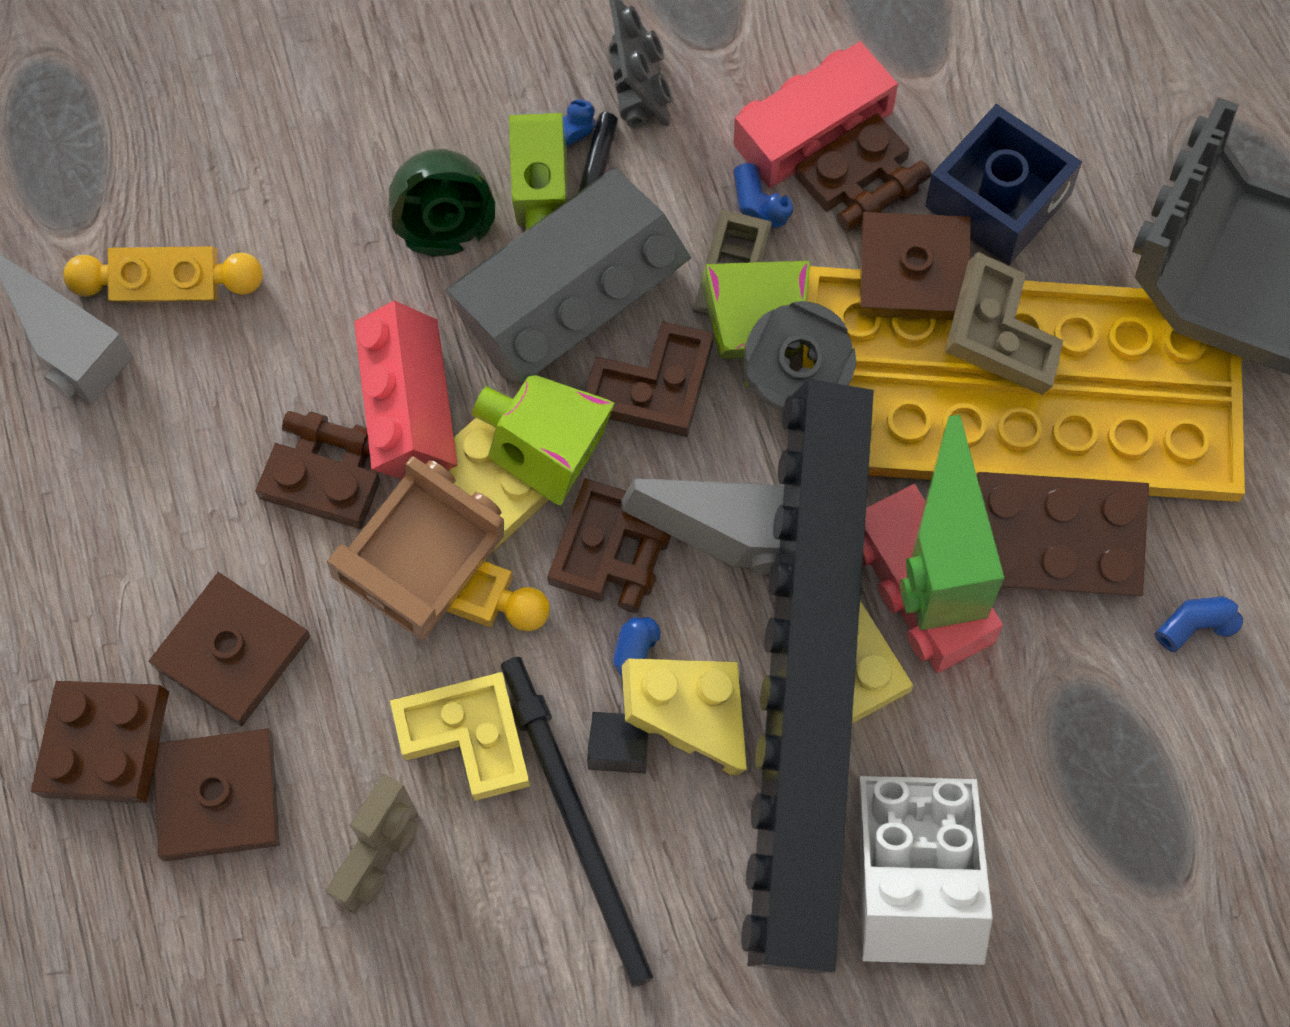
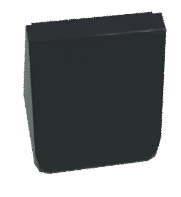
M593 712L587 752L588 770L646 774L649 733L626 722L625 714Z

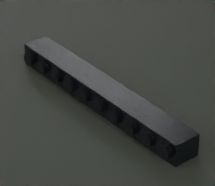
M808 379L792 396L787 397L782 412V427L789 430L787 450L782 452L778 465L779 484H784L783 505H780L776 511L773 525L774 538L780 540L779 561L774 562L769 577L770 595L776 596L774 618L771 617L768 621L764 640L766 652L771 653L770 675L765 676L760 692V706L762 710L767 711L765 734L762 733L760 735L755 754L756 767L762 770L761 793L755 795L751 808V825L753 829H758L756 853L750 855L746 870V884L749 890H753L751 915H746L743 922L741 944L743 951L748 952L747 966L820 974L836 972L874 390Z

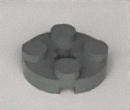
M793 302L790 305L780 306L775 310L767 312L754 325L745 343L743 358L746 382L754 389L762 401L782 412L787 397L792 396L808 379L849 385L856 367L855 347L852 349L851 339L846 333L848 331L842 319L833 311L813 302ZM800 344H803L809 348L807 357L814 361L812 369L802 367L797 372L789 367L790 360L785 357V350L787 348L795 351Z

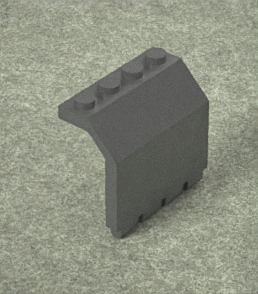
M1218 98L1208 118L1201 115L1198 116L1187 146L1192 147L1191 152L1183 149L1180 151L1169 179L1175 182L1173 187L1162 186L1151 216L1157 218L1154 223L1144 221L1132 251L1141 255L1135 279L1176 333L1290 375V190L1248 175L1227 145L1239 104Z

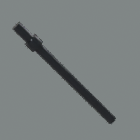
M522 657L508 659L500 666L516 703L512 707V711L521 731L528 732L632 988L645 984L654 979V976L548 723L552 719L549 707L544 696L536 694Z

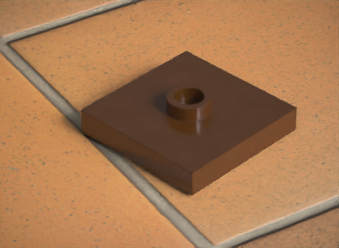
M863 212L859 316L953 320L965 271L970 260L971 217Z
M217 572L148 662L153 668L242 727L310 638V634L307 629L223 574Z
M269 728L159 743L154 772L158 857L162 861L280 846L273 736Z

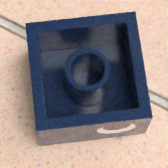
M995 104L932 173L925 207L936 215L971 217L970 239L1007 265H1010L1072 195L1082 161L998 104Z

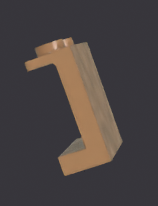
M411 456L405 464L406 474L351 545L346 547L341 543L327 560L331 577L423 642L504 537V519L500 516L502 513L500 508L488 497L478 492H474L471 496L454 484L456 482L454 476L443 466L432 460L424 464L416 457Z

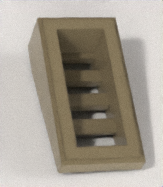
M720 209L706 264L725 263L720 261L722 254L750 260V263L763 262L772 232V222ZM728 235L755 242L753 250L726 243ZM701 280L693 311L709 316Z

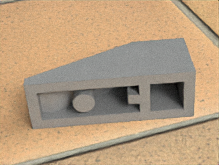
M0 254V280L37 357L48 372L44 377L45 381L64 397L70 399L75 393L92 405L133 358L120 333Z
M634 478L621 500L622 511L733 567H751L755 573L770 574L774 562L779 561L780 540L774 538L773 525L776 511L780 505H783L784 485Z

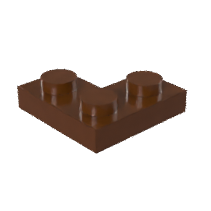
M662 321L648 368L596 356L585 392L615 403L609 418L610 420L688 437L714 344V333Z

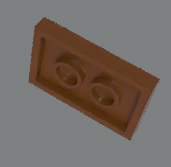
M990 472L976 473L1004 574V581L1001 587L1143 596L1149 483Z

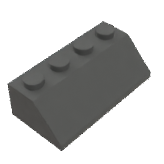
M612 168L444 291L502 378L524 383L528 376L536 375L689 261L691 256L666 215L617 168Z

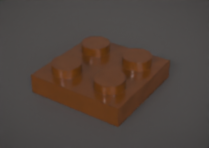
M55 681L31 792L42 798L147 803L169 691L158 684Z

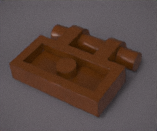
M878 113L800 162L795 168L796 179L825 212H828L842 202L848 207L837 214V220L846 232H850L862 224L863 212L882 213L881 210L898 199L906 201L917 194L919 185L930 179L932 173L929 166L922 160H919L909 168L899 166L908 159L910 148ZM878 178L884 183L871 193L862 190Z
M288 411L283 419L282 431L300 436L296 448L275 443L255 490L258 498L362 529L380 484L377 472L363 468L367 457H370L367 427L354 425L351 429L328 422L326 415L312 411L308 412L307 415ZM322 443L345 449L346 452L342 462L319 456L318 452Z
M585 478L547 576L548 584L602 601L610 581L623 587L617 605L625 611L638 613L644 595H650L657 578L653 574V570L660 550L667 549L671 535L622 511L621 500L626 490ZM625 537L639 542L632 564L617 560Z

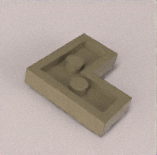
M977 252L967 264L944 352L1043 395L1053 386L1063 340L1015 319L1026 273Z
M384 773L350 823V827L358 837V841L325 890L336 904L353 914L356 913L362 902L368 905L378 895L386 879V873L383 872L384 867L395 851L399 854L405 851L414 838L419 825L415 821L418 812L404 785Z

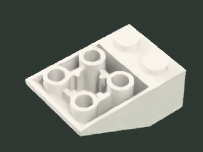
M860 776V920L863 961L985 965L992 925V910L977 779Z

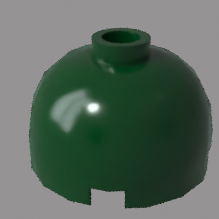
M447 149L426 150L409 158L396 172L389 186V217L395 234L405 240L406 246L412 251L433 257L454 255L464 251L463 246L459 243L468 242L475 236H477L479 242L487 235L495 220V199L480 166L467 156Z

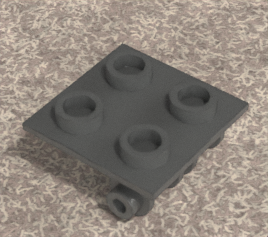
M609 0L615 34L612 36V41L609 44V53L613 76L616 80L615 88L618 93L620 117L632 128L645 125L647 118L654 115L665 126L670 125L667 104L672 102V95L667 80L660 71L659 61L664 59L662 44L653 30L648 32L644 28L638 12L632 5L627 7L622 0Z

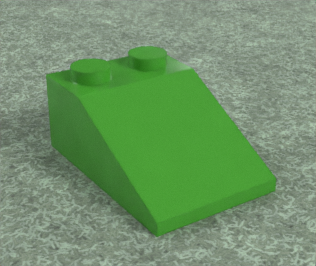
M960 414L948 416L912 556L906 559L907 576L900 580L904 608L907 613L915 612L920 631L988 618L1004 581L1003 570Z

